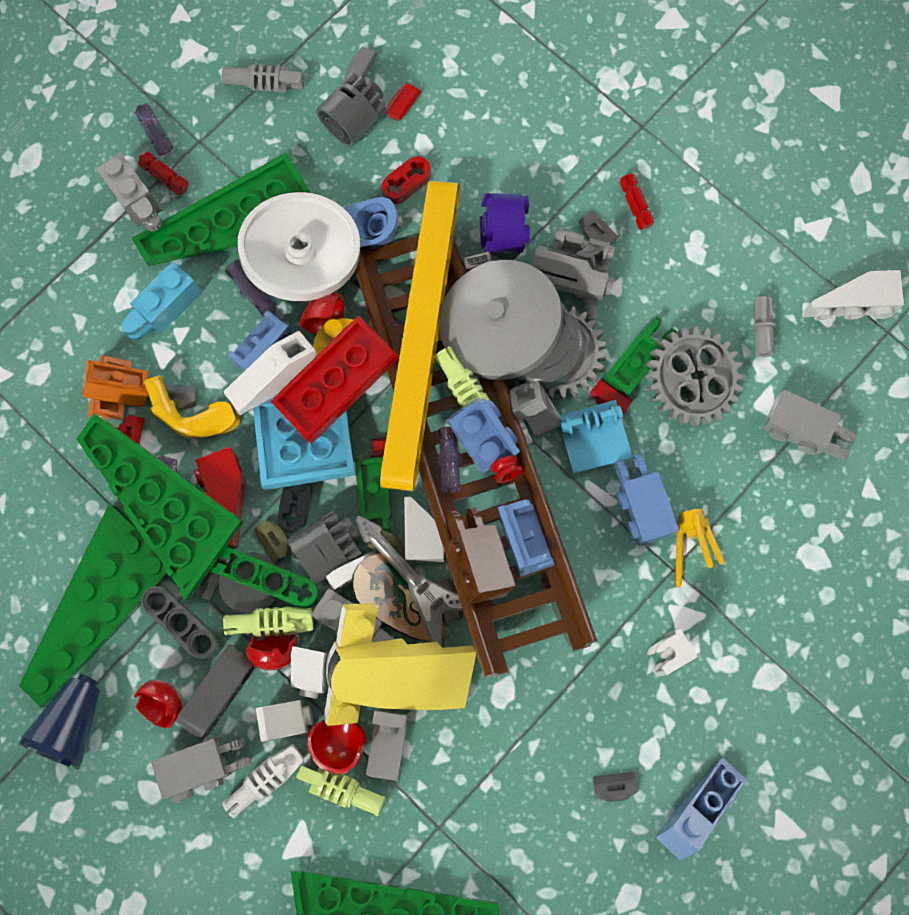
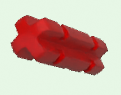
M148 151L138 157V165L147 172L150 170L149 174L166 187L171 186V191L180 196L186 193L189 182L181 175L177 177V172L161 160H157V157Z
M633 173L624 175L620 178L619 184L622 191L626 192L625 198L633 216L637 218L635 221L640 230L647 229L653 226L654 223L652 213L647 210L649 207L641 188L637 187L638 181Z

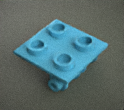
M616 400L560 415L562 419L560 421V429L573 474L610 465L617 460L622 459L625 461L633 458L621 419L623 417L622 410L617 405Z

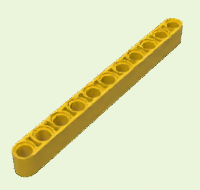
M428 182L381 468V488L414 491L416 487L435 364L434 356L436 355L439 337L440 310L445 298L459 205V183Z

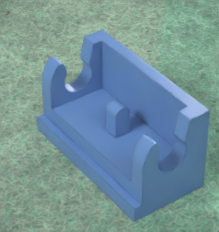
M268 310L263 314L264 319L235 351L230 350L227 354V358L243 372L270 346L292 335L289 327Z
M522 500L507 506L498 507L499 520L519 576L521 577L554 566L553 558L549 552L533 504L529 500Z

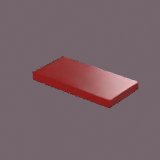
M357 316L270 402L312 444L400 356L361 317Z

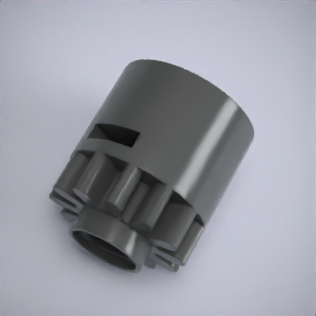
M353 73L316 109V114L324 127L344 145L352 147L387 109L385 108L386 103L381 100L384 95L379 86L370 78L358 77Z
M334 510L287 539L299 562L315 585L326 580V576L332 571L363 556L356 545L363 539L348 516L340 520Z

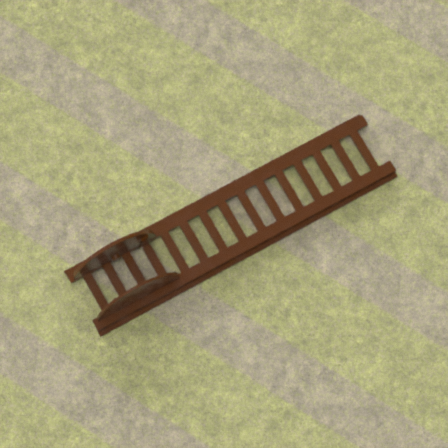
M419 236L371 250L370 246L361 247L359 262L355 269L374 331L399 356L402 345L400 338H403L405 323L396 325L392 313L408 308L410 293L388 300L384 287L412 279L415 264L379 274L376 263L416 251ZM454 238L445 296L455 282L466 274ZM442 340L438 341L436 354L445 349ZM399 359L387 370L393 392ZM442 369L433 372L431 387L448 381ZM478 377L483 393L487 394L489 400L496 405L501 414L498 419L504 428L509 427L518 439L515 445L520 452L515 455L518 458L516 465L522 467L523 473L506 483H497L495 480L497 474L449 489L445 473L475 463L467 452L440 460L435 445L458 438L450 426L431 432L427 418L463 407L462 404L458 403V398L454 397V395L428 403L418 470L484 678L489 676L494 678L509 673L503 653L562 634L568 645L572 647L573 652L590 647L592 643L598 642L521 424L513 413L511 396L505 380H487ZM514 483L520 499L479 511L483 524L499 520L498 507L507 506L522 500H529L533 504L549 552L553 558L554 566L521 577L516 566L510 567L514 581L540 573L544 591L493 606L491 600L468 605L465 594L461 593L458 586L459 575L456 565L450 560L448 553L449 542L452 540V536L447 522V514L450 511L456 510L454 504L456 501ZM462 516L461 519L465 529H469L466 516ZM500 537L504 551L509 550L506 537ZM551 604L557 621L498 639L493 624L494 621Z

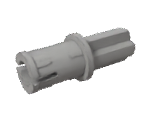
M761 296L754 300L755 324L752 325V330L755 331V356L770 357L774 355L773 330L776 329V324L773 323V299L768 296Z

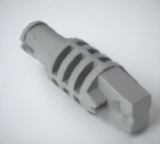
M252 64L248 68L227 66L222 68L223 85L248 86L252 91L287 93V89H303L304 78L302 73L289 71V67Z

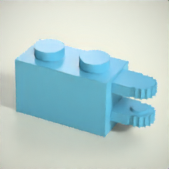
M172 262L130 303L134 309L122 322L121 329L133 341L143 339V336H146L152 329L161 334L202 292L196 282L176 263Z

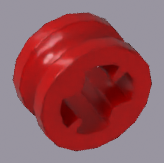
M517 456L503 457L490 466L491 471L497 474L495 476L497 483L509 482L523 473L522 467L516 465L518 463Z

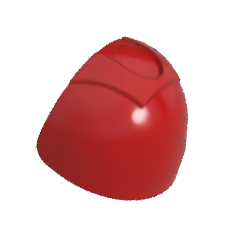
M333 292L319 299L311 300L302 313L299 323L300 327L310 334L317 335L318 331L329 320L344 318L345 306L341 294Z
M322 720L313 726L308 735V749L313 758L312 760L321 769L337 774L349 772L360 761L366 743V733L357 723L327 726L326 722Z

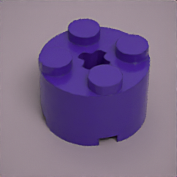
M484 193L481 207L487 208L483 216H480L481 248H484L482 253L512 255L523 253L525 243H529L530 225L525 224V214H528L529 197L522 196L521 194Z

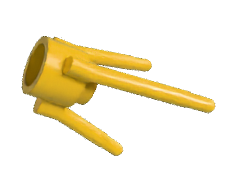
M693 509L679 514L680 523H677L679 531L676 533L675 574L676 587L678 588L682 586L684 534L687 535V539L698 538L708 568L713 567V562L705 535L720 565L724 564L723 556L710 529L709 520L705 518L703 509Z

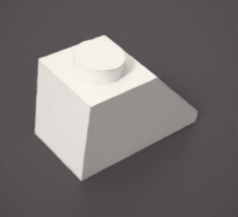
M404 497L406 563H444L445 552L434 519L414 499Z
M292 646L291 687L299 688L300 696L318 699L319 693L328 694L329 685L325 674L327 653Z
M304 700L256 708L261 742L309 733V725H313L310 706H305Z

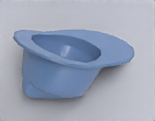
M377 197L354 203L344 208L358 228L360 248L370 245H385L391 242L398 229L401 228V222L397 219L396 206L390 199L385 197Z

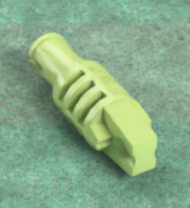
M451 346L441 350L434 356V359L448 378L447 386L453 391L454 397L458 398L457 401L460 405L462 404L464 407L476 398L489 400L487 394L483 393L481 385L477 384V379L473 378L472 371L464 369Z
M287 606L283 608L274 607V609L258 608L250 614L224 615L223 628L226 629L224 634L253 633L254 636L263 637V635L281 636V634L291 635L311 631L314 626V617L311 616L313 611L312 608Z
M301 766L296 777L311 784L309 793L344 808H350L353 805L375 814L377 817L386 798L360 787V783L354 778L344 774L331 773L320 767L316 772Z

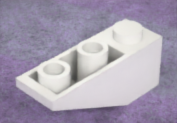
M869 271L813 300L803 311L804 317H814L815 320H828L833 316H844L845 319L853 320L859 319L863 315H874L877 319L890 318L904 305L901 271Z
M297 331L270 346L223 391L224 395L237 413L242 415L275 397L316 357V351L302 333Z

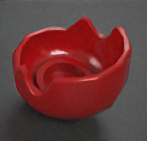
M281 634V636L265 635L263 640L258 641L257 637L253 636L249 646H247L246 656L259 669L265 671L284 669L291 664L292 646L297 647L298 637L295 634Z
M149 680L142 684L134 694V698L139 696L136 704L137 711L154 725L161 728H170L182 710V700L179 693L167 682Z

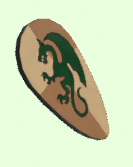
M381 553L368 556L361 561L352 575L351 587L358 604L373 603L378 609L376 618L383 622V624L410 638L431 642L406 580ZM442 619V640H443L444 637H445V635H446V631H445V627H444V623H443V619Z

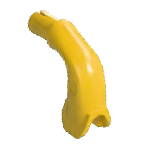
M155 376L144 381L153 405L150 408L153 415L178 436L187 439H197L216 434H225L234 430L241 423V418L234 407L228 402L223 401L210 404L208 410L194 416L181 417L175 407L174 400H170L162 376Z

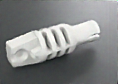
M294 744L270 756L245 777L242 787L222 801L225 811L230 809L229 815L232 818H236L239 813L255 800H264L289 779L304 762V756Z

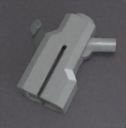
M590 243L576 253H567L540 245L536 248L532 266L549 278L556 291L561 290L576 294L577 298L584 301V309L587 312V319L598 317L596 300L602 301L604 295L610 296L614 278L609 277L610 271L595 267L596 258L594 255L602 251L601 245Z

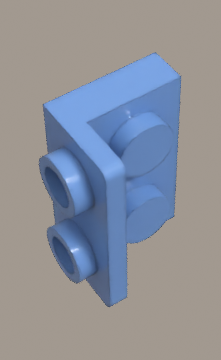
M476 398L446 419V421L479 471L485 473L491 469L490 466L495 461L508 455L515 456L520 451L515 445L518 439L509 427L504 428L498 419L501 414L496 405L491 400L486 401L483 398Z

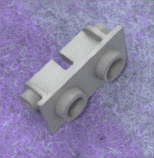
M566 228L564 231L558 229L553 249L567 253H576L590 243L599 244L603 249L594 255L596 258L595 267L605 270L609 269L616 248L610 246V242L606 243L593 238L586 241L583 240V235L568 231Z

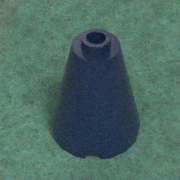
M79 674L78 678L71 677L21 736L18 744L26 749L28 747L36 749V754L67 767L71 765L78 770L83 762L100 694V689L95 687L97 681L82 674Z

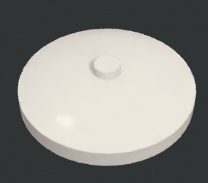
M286 193L262 202L249 213L239 231L238 253L245 274L259 289L271 296L284 300L309 301L335 292L351 278L359 262L360 236L350 214L336 202L313 193Z

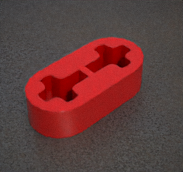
M420 156L412 157L386 176L382 182L383 196L390 199L394 204H400L428 183L431 177L428 160ZM423 168V175L420 176L417 173L413 175L412 169L420 170ZM390 186H400L401 192L397 193L395 191H392L390 193Z

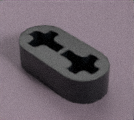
M311 483L302 484L306 490L299 492L298 501H294L295 493L290 489L291 486L283 487L278 511V522L289 533L300 532L306 526L313 493ZM293 506H296V515L300 517V521H295L293 526H289L285 516L291 515Z

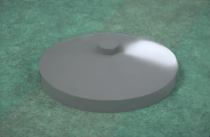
M514 260L488 262L464 274L447 293L440 310L441 317H439V332L445 349L451 346L464 369L471 370L473 376L487 380L512 379L535 369L555 348L563 326V308L552 282L537 268Z

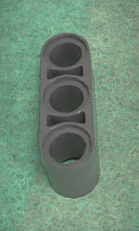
M157 586L150 587L144 592L141 603L145 612L190 655L195 658L209 660L219 654L222 646L219 636L173 592ZM159 594H163L166 599L165 605L160 610H156L153 605L154 599ZM181 615H186L188 626L185 630L179 632L176 629V620ZM208 636L211 641V647L206 653H200L198 642L202 637Z
M229 645L187 701L175 722L203 741L216 726L256 666L245 654L234 646Z

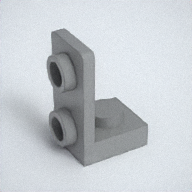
M539 381L526 382L509 390L513 413L518 421L526 419L536 436L560 427L562 419Z
M374 710L372 720L374 729L366 770L367 776L393 781L398 779L408 715Z

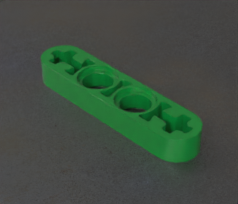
M228 547L225 548L221 556L233 562L231 573L227 574L226 572L230 567L221 563L210 569L211 572L298 607H311L319 599V588L313 581ZM243 562H252L255 567L253 576L248 579L240 578L238 574L239 566ZM273 573H280L284 579L283 586L279 590H270L267 586L268 577ZM291 578L296 579L292 583L295 587L304 589L305 585H309L308 590L312 593L311 598L305 597L303 602L299 601L300 595L290 590L289 597L284 596L290 588Z

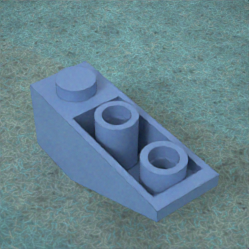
M723 757L720 758L672 813L655 838L680 861L698 852L747 779Z

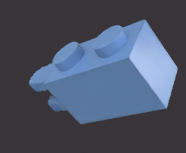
M637 454L633 457V463L637 470L638 478L630 480L627 466L622 459L615 461V466L621 482L617 499L621 509L627 510L630 519L627 522V528L631 539H637L638 545L641 546L673 536L679 531L659 471L649 474L642 455Z

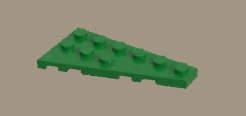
M284 153L162 221L161 228L155 232L145 230L132 237V240L148 266L238 247L239 231L245 218L259 204L281 194L311 192L287 153Z
M94 413L76 440L95 468L100 470L108 482V487L112 493L118 497L125 507L124 511L149 548L154 550L168 576H171L180 590L178 591L184 600H189L244 521L103 417Z
M108 505L19 684V687L40 707H46L71 677H74L142 605L141 599L144 592L150 587H159L168 577V574L162 567V562L154 550L149 548L137 528L113 505Z
M293 869L290 871L296 915H499L498 903L493 901Z

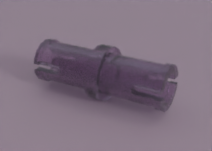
M240 260L231 262L225 268L224 272L238 286L241 296L248 298L262 317H264L263 314L267 310L272 312L276 308L277 304L272 301L267 293L250 281L241 266Z
M448 426L438 430L440 454L437 456V465L441 467V491L449 493V487H451V492L456 493L462 489L460 482L462 455L458 449V438L451 428V433L448 435Z

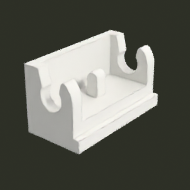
M681 628L668 632L664 635L665 639L648 649L647 655L662 652L660 657L665 659L652 669L656 677L668 675L698 657Z

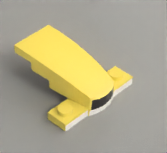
M373 603L342 604L337 639L328 653L325 666L329 688L323 719L327 726L358 723L361 705L401 710L465 708L477 654L472 646L442 648L437 641L407 645L402 638L372 642L378 611Z

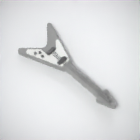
M358 516L355 520L364 542L368 543L370 541L406 580L430 641H437L442 647V614L445 611H463L459 596L423 576H418L379 533L382 528Z

